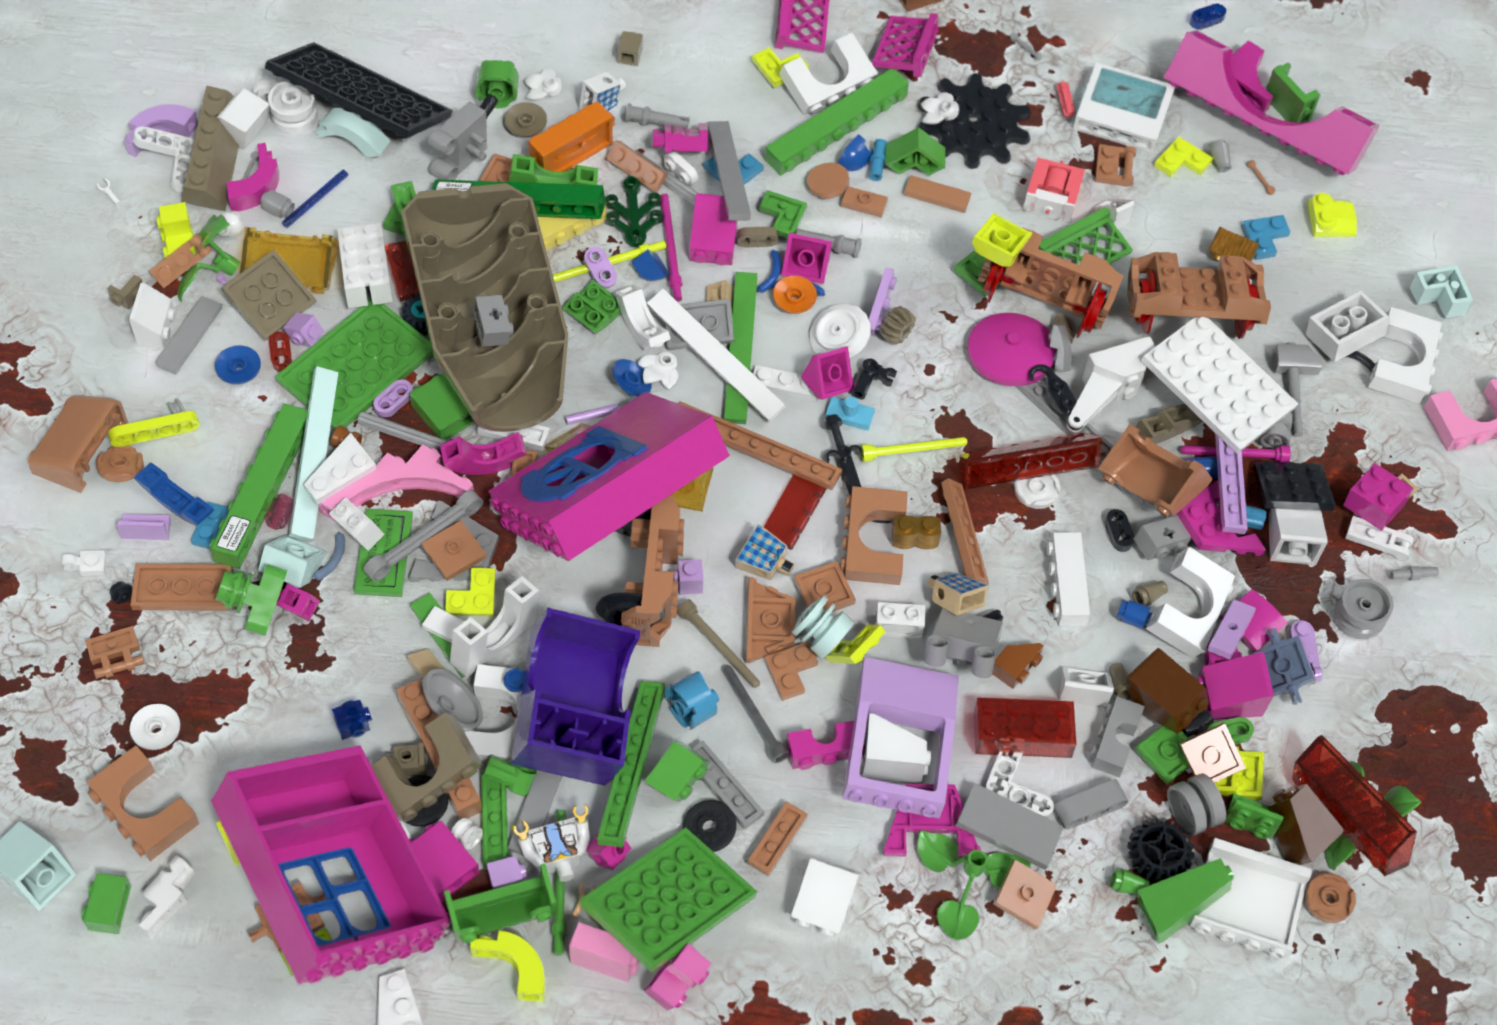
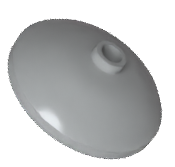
M433 669L425 675L423 679L424 696L436 717L444 712L454 715L463 731H473L482 723L483 711L480 702L472 689L461 678L444 669Z

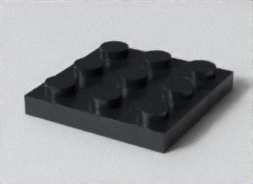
M1254 462L1253 470L1265 508L1334 511L1335 501L1322 464L1313 462Z

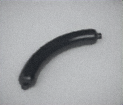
M1355 351L1345 356L1359 361L1372 373L1375 363L1366 355Z

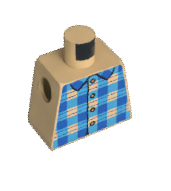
M757 524L735 560L737 569L768 580H772L777 570L789 576L795 564L785 559L788 553L786 544L760 524Z
M952 573L943 577L932 575L928 582V586L933 589V602L956 616L985 606L988 584L959 573Z

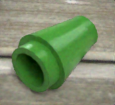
M1123 868L1120 870L1115 869L1110 880V888L1115 889L1116 893L1137 894V890L1149 886L1148 880Z

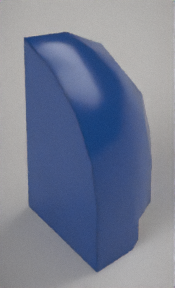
M858 134L845 148L838 164L845 167L847 171L860 170L870 162V156L873 154V151L868 150L864 144L866 140Z
M649 249L631 262L636 271L647 280L657 281L668 277V271L659 255Z

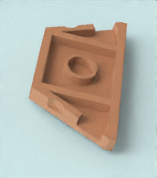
M749 577L746 663H751L791 647L795 643V636L791 631L795 626L796 599L787 594L780 593L771 586L767 588L757 583V579Z

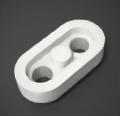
M671 151L664 156L665 168L669 172H673L680 181L688 186L698 182L699 177L695 169L677 152Z

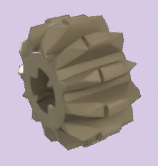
M902 306L895 307L884 318L880 326V334L890 343L895 345L902 343L912 332L916 317Z

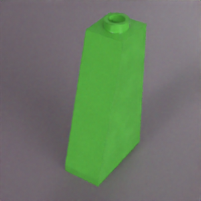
M1221 858L1137 890V901L1158 944L1167 940L1193 920L1195 915L1198 916L1231 890L1234 876L1231 868L1228 865L1225 866Z

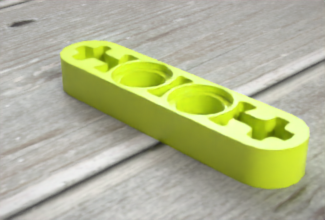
M185 411L115 426L108 431V436L112 446L122 447L192 432L199 428L200 422L196 412Z

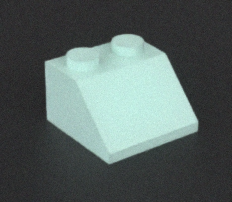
M284 535L265 544L258 571L264 573L266 564L285 569L287 573L284 581L296 588H301L311 582L314 572L320 567L327 551L291 536Z

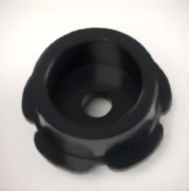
M123 581L115 583L109 591L111 600L116 604L128 602L132 596V586Z

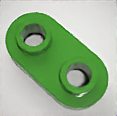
M1244 717L1216 722L1208 728L1209 730L1221 723H1225L1235 745L1249 741L1254 733L1252 722ZM1236 730H1241L1243 734H1238Z

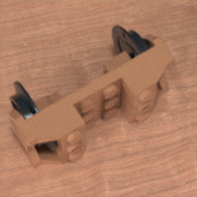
M673 494L616 530V532L631 537V548L647 549L644 583L626 582L624 593H613L603 596L596 603V612L606 622L640 630V640L636 644L640 646L659 647L660 640L671 627L672 618L677 617L678 582L674 581V572L662 571L663 564L677 565L678 556H683L685 519H680V508Z

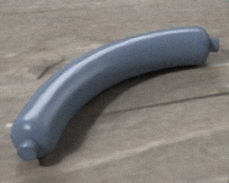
M337 532L335 536L336 547L332 558L324 567L314 572L313 580L319 581L325 578L340 563L345 550V536L341 532Z

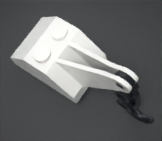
M1148 336L1089 354L1082 377L1085 387L1077 402L1068 384L1059 378L1053 369L1047 365L1039 364L1033 366L1029 371V379L1033 381L1034 373L1038 371L1046 374L1048 392L1058 412L1068 417L1067 427L1070 431L1079 432L1112 400L1131 399L1137 395L1148 370V367L1141 359L1156 346L1151 337Z

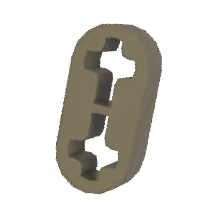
M743 227L737 231V243L741 247H771L778 242V233L773 227Z

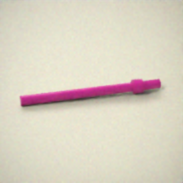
M664 193L661 194V207L670 269L669 286L672 288L673 299L680 302L682 300V277L678 271L669 195Z

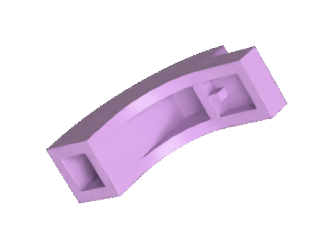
M165 104L150 107L140 112L129 122L131 133H128L125 138L128 154L137 157L142 148L137 147L133 143L132 139L135 130L141 126L190 137L198 126L196 111L181 105Z

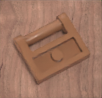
M1099 144L1095 182L1125 187L1132 186L1134 182L1132 175L1133 158L1136 156V148L1133 146L1123 148ZM1119 157L1125 158L1124 175H1117Z

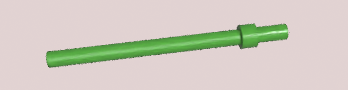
M557 810L556 822L566 820V811ZM555 872L556 912L554 913V923L551 925V935L554 936V955L561 956L564 954V936L567 935V924L564 923L565 882H561L557 872Z

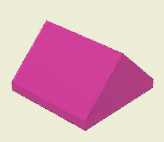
M789 232L781 275L801 276L809 281L824 284L830 261L832 241Z
M848 346L813 355L801 378L820 400L852 391L854 385Z

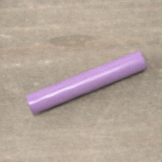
M609 405L565 416L566 423L569 425L610 415L618 410V405Z

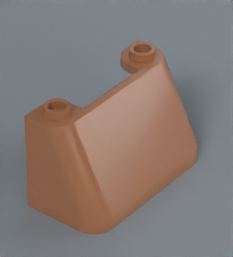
M73 395L67 398L64 408L35 451H32L28 457L32 474L81 493L87 485L82 480L83 474L90 471L88 463L108 434V431L115 426L124 425L128 422L122 403L116 399L106 397Z
M1129 424L1098 467L1103 474L1102 479L1112 486L1116 483L1157 507L1156 510L1163 516H1175L1208 487L1212 478L1202 464L1195 460L1191 462L1188 459L1185 461L1156 445L1151 438L1140 436L1138 434L1140 430Z

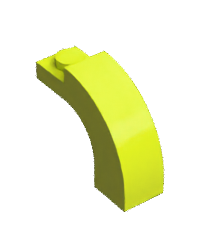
M498 930L497 940H493V938L488 936H480L477 940L471 942L470 950L472 957L502 959L515 967L519 974L518 1000L544 1002L546 985L543 964L535 949L527 941L513 933Z

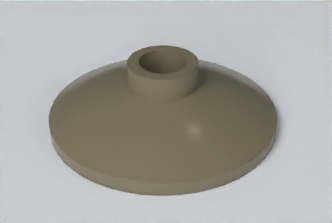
M530 102L518 103L507 111L505 124L513 134L521 137H530L537 135L545 128L547 115L544 109L537 104Z

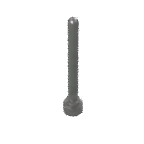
M730 665L724 666V674L769 745L768 755L773 763L784 761L790 755V751L785 744L776 740Z

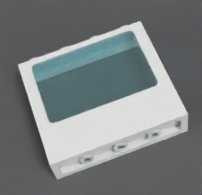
M1096 62L1073 129L1153 153L1175 87L1166 82Z

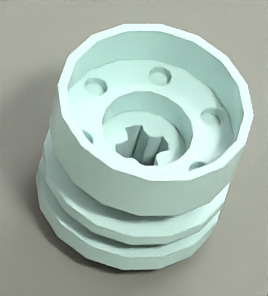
M825 595L812 602L803 611L791 631L794 636H797L803 629L806 631L800 639L802 643L812 636L815 640L810 650L820 659H823L833 650L854 624V621L843 611L835 617L831 616L835 608L834 603L823 609L822 607L828 601Z

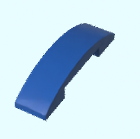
M153 463L148 464L134 477L160 504L190 524L198 526L214 511V508L198 496L194 498L172 482L167 474Z

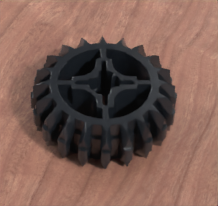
M1156 817L1152 819L1151 823L1145 820L1142 826L1138 825L1135 827V833L1130 834V842L1127 844V849L1130 850L1127 858L1133 859L1130 864L1131 867H1139L1137 875L1145 873V880L1153 877L1154 882L1158 883L1160 879L1171 878L1191 868L1193 864L1191 860L1195 857V853L1192 852L1194 844L1189 843L1190 835H1183L1184 827L1177 829L1175 828L1176 822L1174 821L1169 825L1166 818L1162 819L1161 823H1159ZM1158 836V839L1155 841H1143L1148 837ZM1179 860L1171 866H1163L1166 861Z

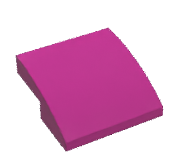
M1253 589L1238 600L1256 608L1255 614L1242 637L1252 652L1258 651L1270 640L1267 634L1269 629L1276 628L1278 633L1288 624L1278 610ZM1227 611L1219 617L1221 620H1223Z

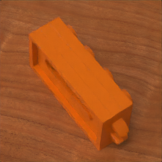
M598 101L587 105L579 112L569 115L565 120L552 125L546 131L528 140L529 157H535L536 162L546 170L554 172L568 171L613 144L615 117Z

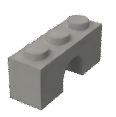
M1118 696L1114 705L1109 703L1104 716L1109 718L1107 725L1102 723L1097 736L1101 738L1100 745H1094L1090 757L1095 759L1092 768L1120 778L1131 747L1121 744L1115 735L1124 733L1134 736L1144 709L1143 705Z

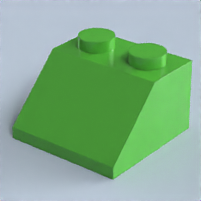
M674 741L645 779V782L670 799L681 802L682 799L686 800L691 795L694 783L697 780L700 781L708 771L706 767L710 762L689 745Z

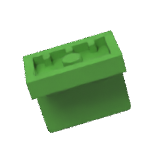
M1234 793L1229 804L1225 823L1230 824L1234 829L1252 832L1258 838H1268L1271 840L1282 823L1283 816L1268 811V807L1265 804Z

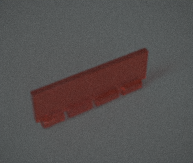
M793 475L764 528L786 544L789 550H793L800 537L799 534H802L810 520L809 516H812L820 502L819 498L823 497L827 488Z

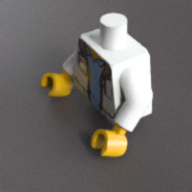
M585 803V812L583 814H577L576 806H573V813L578 819L576 822L573 817L528 830V824L521 820L524 826L521 832H517L514 824L511 827L513 833L520 837L518 842L524 857L537 868H540V865L545 863L548 874L557 872L561 882L574 878L572 867L580 864V857L585 854L589 843L588 820L585 819V816L588 814V808Z

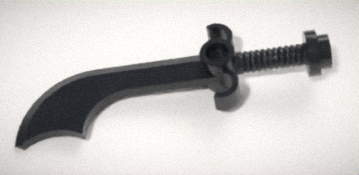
M833 414L825 418L826 422L824 425L827 430H831L837 451H828L826 462L830 463V456L836 457L842 469L849 495H851L852 486L861 487L851 451H857L859 456H861L862 449L858 445L848 447L844 444L839 428L843 424L842 419L837 414ZM874 520L872 522L891 523L892 521Z

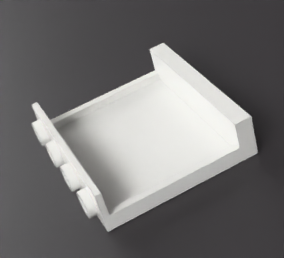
M1215 838L1209 848L1206 864L1221 858L1224 865H1228L1231 868L1234 876L1231 890L1198 916L1195 915L1189 927L1203 935L1212 934L1218 936L1224 942H1236L1245 945L1249 950H1260L1269 953L1271 957L1276 959H1288L1294 951L1292 944L1306 884L1311 877L1312 869Z

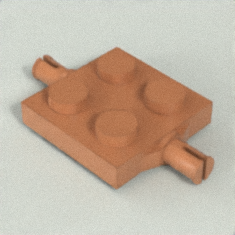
M301 882L291 886L301 905L326 900L323 892L312 897L305 891ZM260 904L255 906L254 908L260 918L261 927L247 933L249 938L254 943L267 935L274 942L278 951H282ZM319 913L306 917L313 932L325 927Z

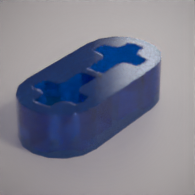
M1218 3L1197 9L1191 14L1190 25L1197 30L1217 25L1224 21L1227 10L1222 4Z

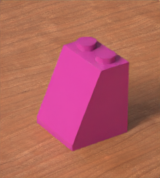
M696 193L689 261L718 265L733 264L738 221L728 220L723 196Z
M1264 652L1203 666L1199 675L1196 676V680L1206 687L1209 704L1205 710L1211 713L1214 720L1237 717H1261L1274 696Z

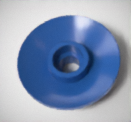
M236 345L223 350L215 361L217 375L221 380L229 384L247 383L257 376L261 368V360L258 353L252 348L243 345Z
M620 359L613 365V376L624 391L637 397L651 391L652 383L644 384V369L637 363L628 359Z

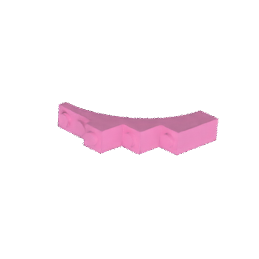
M422 444L407 463L399 456L394 457L386 453L376 465L377 469L321 502L318 504V507L322 514L335 521L329 513L345 497L358 507L377 496L398 490H436L460 498L466 491H474V488L468 478L460 477L453 470L445 465L443 466L441 454L436 449L428 448Z

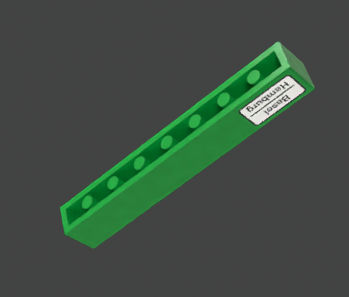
M435 179L432 190L457 188L458 191H466L472 186L507 183L533 198L537 217L601 219L606 203L603 185Z

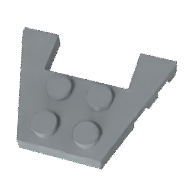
M438 501L432 521L452 507L442 501ZM464 515L452 525L462 520L487 554L486 559L471 568H489L499 541V535ZM416 559L410 574V582L428 579L434 582L445 579L434 563ZM471 568L453 577L454 581L471 580Z

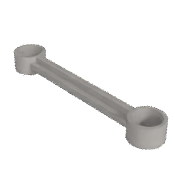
M473 490L466 491L460 496L456 505L383 556L376 555L372 557L364 566V572L373 582L382 580L390 572L392 566L418 549L422 542L440 533L464 515L469 517L475 514L481 508L483 500Z

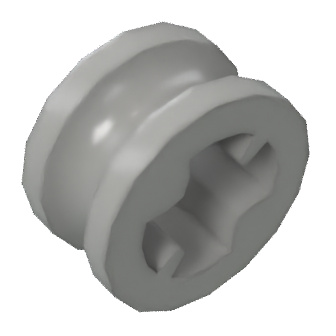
M178 398L175 399L174 403H167L171 414L185 412Z

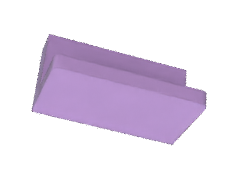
M123 514L122 521H117L116 527L121 539L168 540L171 517L170 515Z

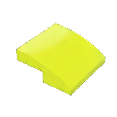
M1236 747L1246 768L1215 782V785L1220 794L1232 797L1235 793L1251 800H1262L1264 752L1239 751V747Z

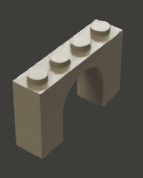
M444 712L425 726L439 753L438 770L434 777L426 784L417 787L411 784L397 758L384 755L371 765L399 821L407 822L417 816L419 810L436 803L440 795L454 790L458 782L475 775L477 769L483 765L454 715Z

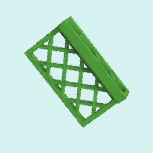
M1106 206L1042 240L1038 248L1044 252L1059 255L1062 259L1064 257L1074 259L1077 265L1083 257L1080 256L1081 248L1092 250V255H1095L1096 252L1107 254L1106 261L1109 264L1118 261L1133 251L1109 218L1110 211ZM1106 225L1111 231V235L1100 234V228ZM1083 237H1094V245L1082 243ZM1098 239L1109 241L1108 249L1098 247ZM1112 244H1120L1124 251H1113ZM1073 245L1078 247L1077 255L1065 252L1066 246Z

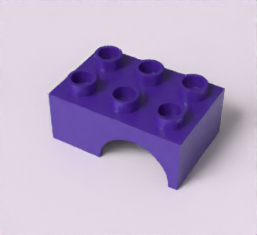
M552 608L545 610L530 632L511 759L512 765L603 786L608 784L622 769L625 762L631 711H623L622 692L629 660L636 644L640 640V630Z

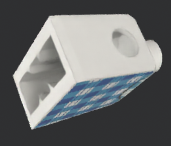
M607 72L584 80L579 111L596 101L607 111H610L617 106L620 91L626 88L625 81L620 77L615 79Z

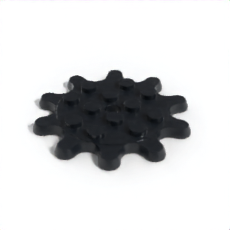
M973 73L968 78L967 85L964 86L955 85L947 78L941 79L937 84L940 93L951 94L954 101L958 103L959 113L956 118L952 120L943 119L936 124L920 122L917 128L919 127L929 136L938 138L939 143L945 147V158L952 153H960L964 156L966 167L976 169L980 166L981 158L987 155L994 157L1001 164H1006L1011 160V154L1007 149L1010 143L1026 145L1030 142L1029 132L1020 128L1017 123L1029 119L1031 111L1027 105H1013L1008 101L1013 94L1011 85L1004 83L998 88L991 89L983 85V79L980 74ZM927 96L922 97V98L918 101V108H919L920 110L926 112V111L922 108L921 103H922L924 100H926L927 98H931V97H927ZM977 117H978V120H979V121H974V122H973V121H971L969 118H977Z

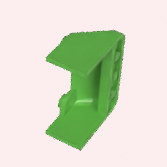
M545 863L540 865V877L452 901L450 891H444L455 939L461 940L462 943L473 942L477 940L479 935L537 919V922H544L550 920L552 914L556 912V899Z

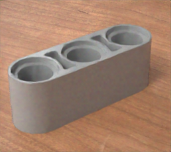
M1113 779L1057 802L1054 808L1065 829H1071L1117 811L1127 805L1129 801L1119 782Z

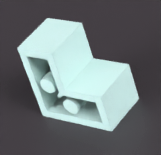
M1457 265L1417 272L1410 285L1417 305L1438 301L1445 319L1466 315L1473 302V298Z

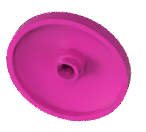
M999 313L986 317L976 324L969 336L967 352L972 366L988 380L1006 386H1024L1035 383L1046 376L1044 372L1038 371L1034 373V380L1030 381L1029 371L1033 366L1039 364L1052 368L1057 348L1050 347V331L1038 320L1019 313Z

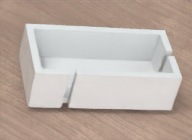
M381 223L337 228L348 308L368 306L366 286H370L373 305L393 302Z

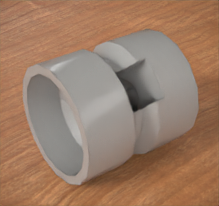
M1291 412L1261 435L1260 442L1264 447L1275 449V447L1280 445L1289 446L1291 439L1290 430L1293 421Z

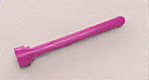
M1184 445L1180 448V452L1185 455L1217 456L1216 447ZM1280 445L1275 447V449L1245 448L1241 451L1242 457L1274 458L1275 461L1282 463L1290 462L1291 449L1288 445Z

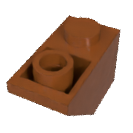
M1033 643L1006 646L995 659L992 675L1012 689L1018 683L1023 684L1030 674L1028 672L1032 666L1036 668L1042 661L1043 656L1041 653L1044 645Z

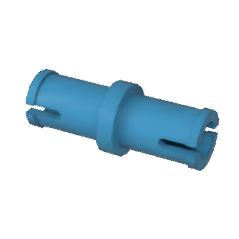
M876 139L874 142L873 154L870 156L871 168L869 179L872 181H880L882 179L883 166L886 164V144H888L884 139Z

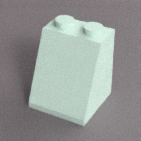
M21 821L0 839V878L37 911H40L77 875L50 842Z

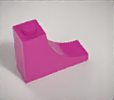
M1248 40L1232 54L1233 69L1237 82L1245 96L1254 106L1265 113L1269 109L1273 95L1263 87L1257 75V68L1261 64L1265 51Z

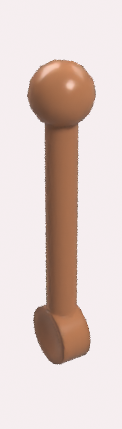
M1250 160L1248 167L1254 170L1267 188L1266 193L1273 195L1275 188L1270 186L1256 167V162Z

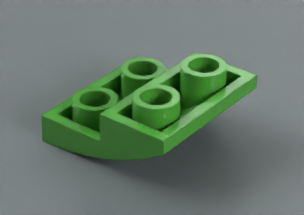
M594 280L580 294L576 292L563 306V310L595 334L607 327L621 314L616 297Z

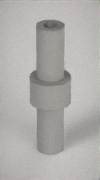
M1419 566L1408 567V569L1391 570L1390 572L1392 580L1409 578L1410 581L1420 580L1421 577L1438 576L1439 574L1437 567L1420 568Z

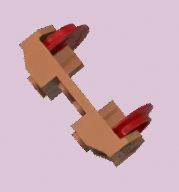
M1028 229L1025 230L1032 232V236L1017 255L1012 266L1003 267L986 258L978 281L983 283L986 281L983 291L988 293V303L991 302L998 284L1069 311L1073 315L1083 317L1076 338H1079L1083 332L1090 334L1093 326L1101 329L1124 276L1117 273L1106 260L1096 255L1085 252L1080 264L1077 265L1069 260L1054 256L1049 252L1039 250L1043 235ZM1102 284L1111 287V289H1110V291H1109V293H1108V295H1107V298H1105V297H1106V294H1107V291H1108V290L1103 289V288H1102Z
M1153 252L1140 258H1131L1127 286L1130 317L1135 318L1137 325H1142L1144 334L1150 332L1154 315L1234 319L1235 332L1238 339H1243L1246 331H1251L1255 324H1267L1271 304L1270 300H1266L1263 265H1256L1244 257L1220 256L1218 269L1179 267L1177 253ZM1139 273L1146 274V277L1139 278Z

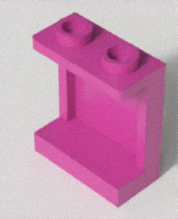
M442 821L429 825L421 836L410 840L441 902L445 900L444 891L449 890L450 895H452L479 874L478 863Z

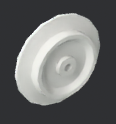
M850 304L834 305L824 310L814 320L810 329V343L816 354L848 346L850 359L857 356L866 347L871 336V324L867 314L859 307Z

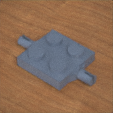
M1269 629L1267 634L1271 644L1265 649L1254 652V654L1260 652L1265 654L1274 696L1289 693L1292 704L1296 705L1298 704L1297 701L1299 703L1302 702L1298 689L1305 684L1316 681L1299 635L1287 640H1280L1277 629Z

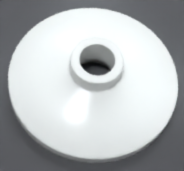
M152 704L140 709L134 715L130 724V734L134 742L148 750H158L170 745L180 731V720L177 713L171 707L163 704ZM156 728H160V729H161L159 732L153 733V730H154V729H156Z

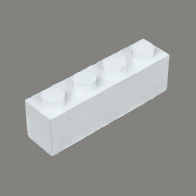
M1081 532L1053 533L1051 541L1047 542V554L1051 555L1052 562L1049 563V574L1054 578V582L1051 584V594L1056 597V603L1053 606L1054 617H1058L1059 626H1087L1090 618V607Z

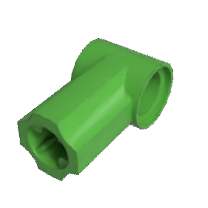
M492 755L483 776L506 785L511 792L517 795L526 796L529 793L537 771L512 765L511 762Z

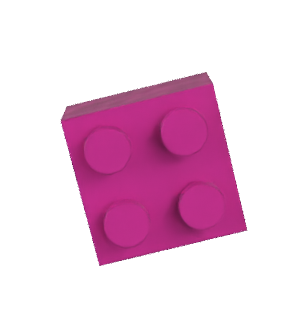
M1374 463L1351 488L1343 506L1382 531L1406 505L1414 488Z

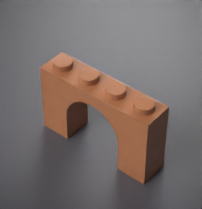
M852 486L851 495L847 494L845 507L850 508L849 515H845L844 529H848V536H843L842 550H846V557L841 559V570L845 571L846 580L900 585L904 554L884 553L869 549L861 541L859 530L870 521H894L895 517L906 515L908 491Z
M134 746L86 782L90 789L87 794L96 805L99 802L103 805L104 809L102 812L110 822L115 820L120 825L117 827L120 834L125 839L131 838L134 842L132 847L140 857L145 855L149 861H152L200 823L196 814L181 797L157 815L149 818H135L124 811V803L128 794L155 773L151 762L137 746Z

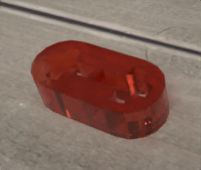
M278 331L273 333L269 337L272 366L275 371L281 372L293 362L291 344L285 332ZM280 340H282V348H278L277 345ZM279 356H284V363H279Z

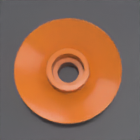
M787 276L779 280L775 285L773 298L776 305L783 311L799 314L808 311L814 306L817 299V291L813 283L801 276Z

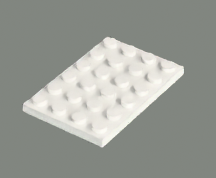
M1206 317L1193 318L1141 359L1171 391L1237 454L1293 411L1298 405L1281 386Z

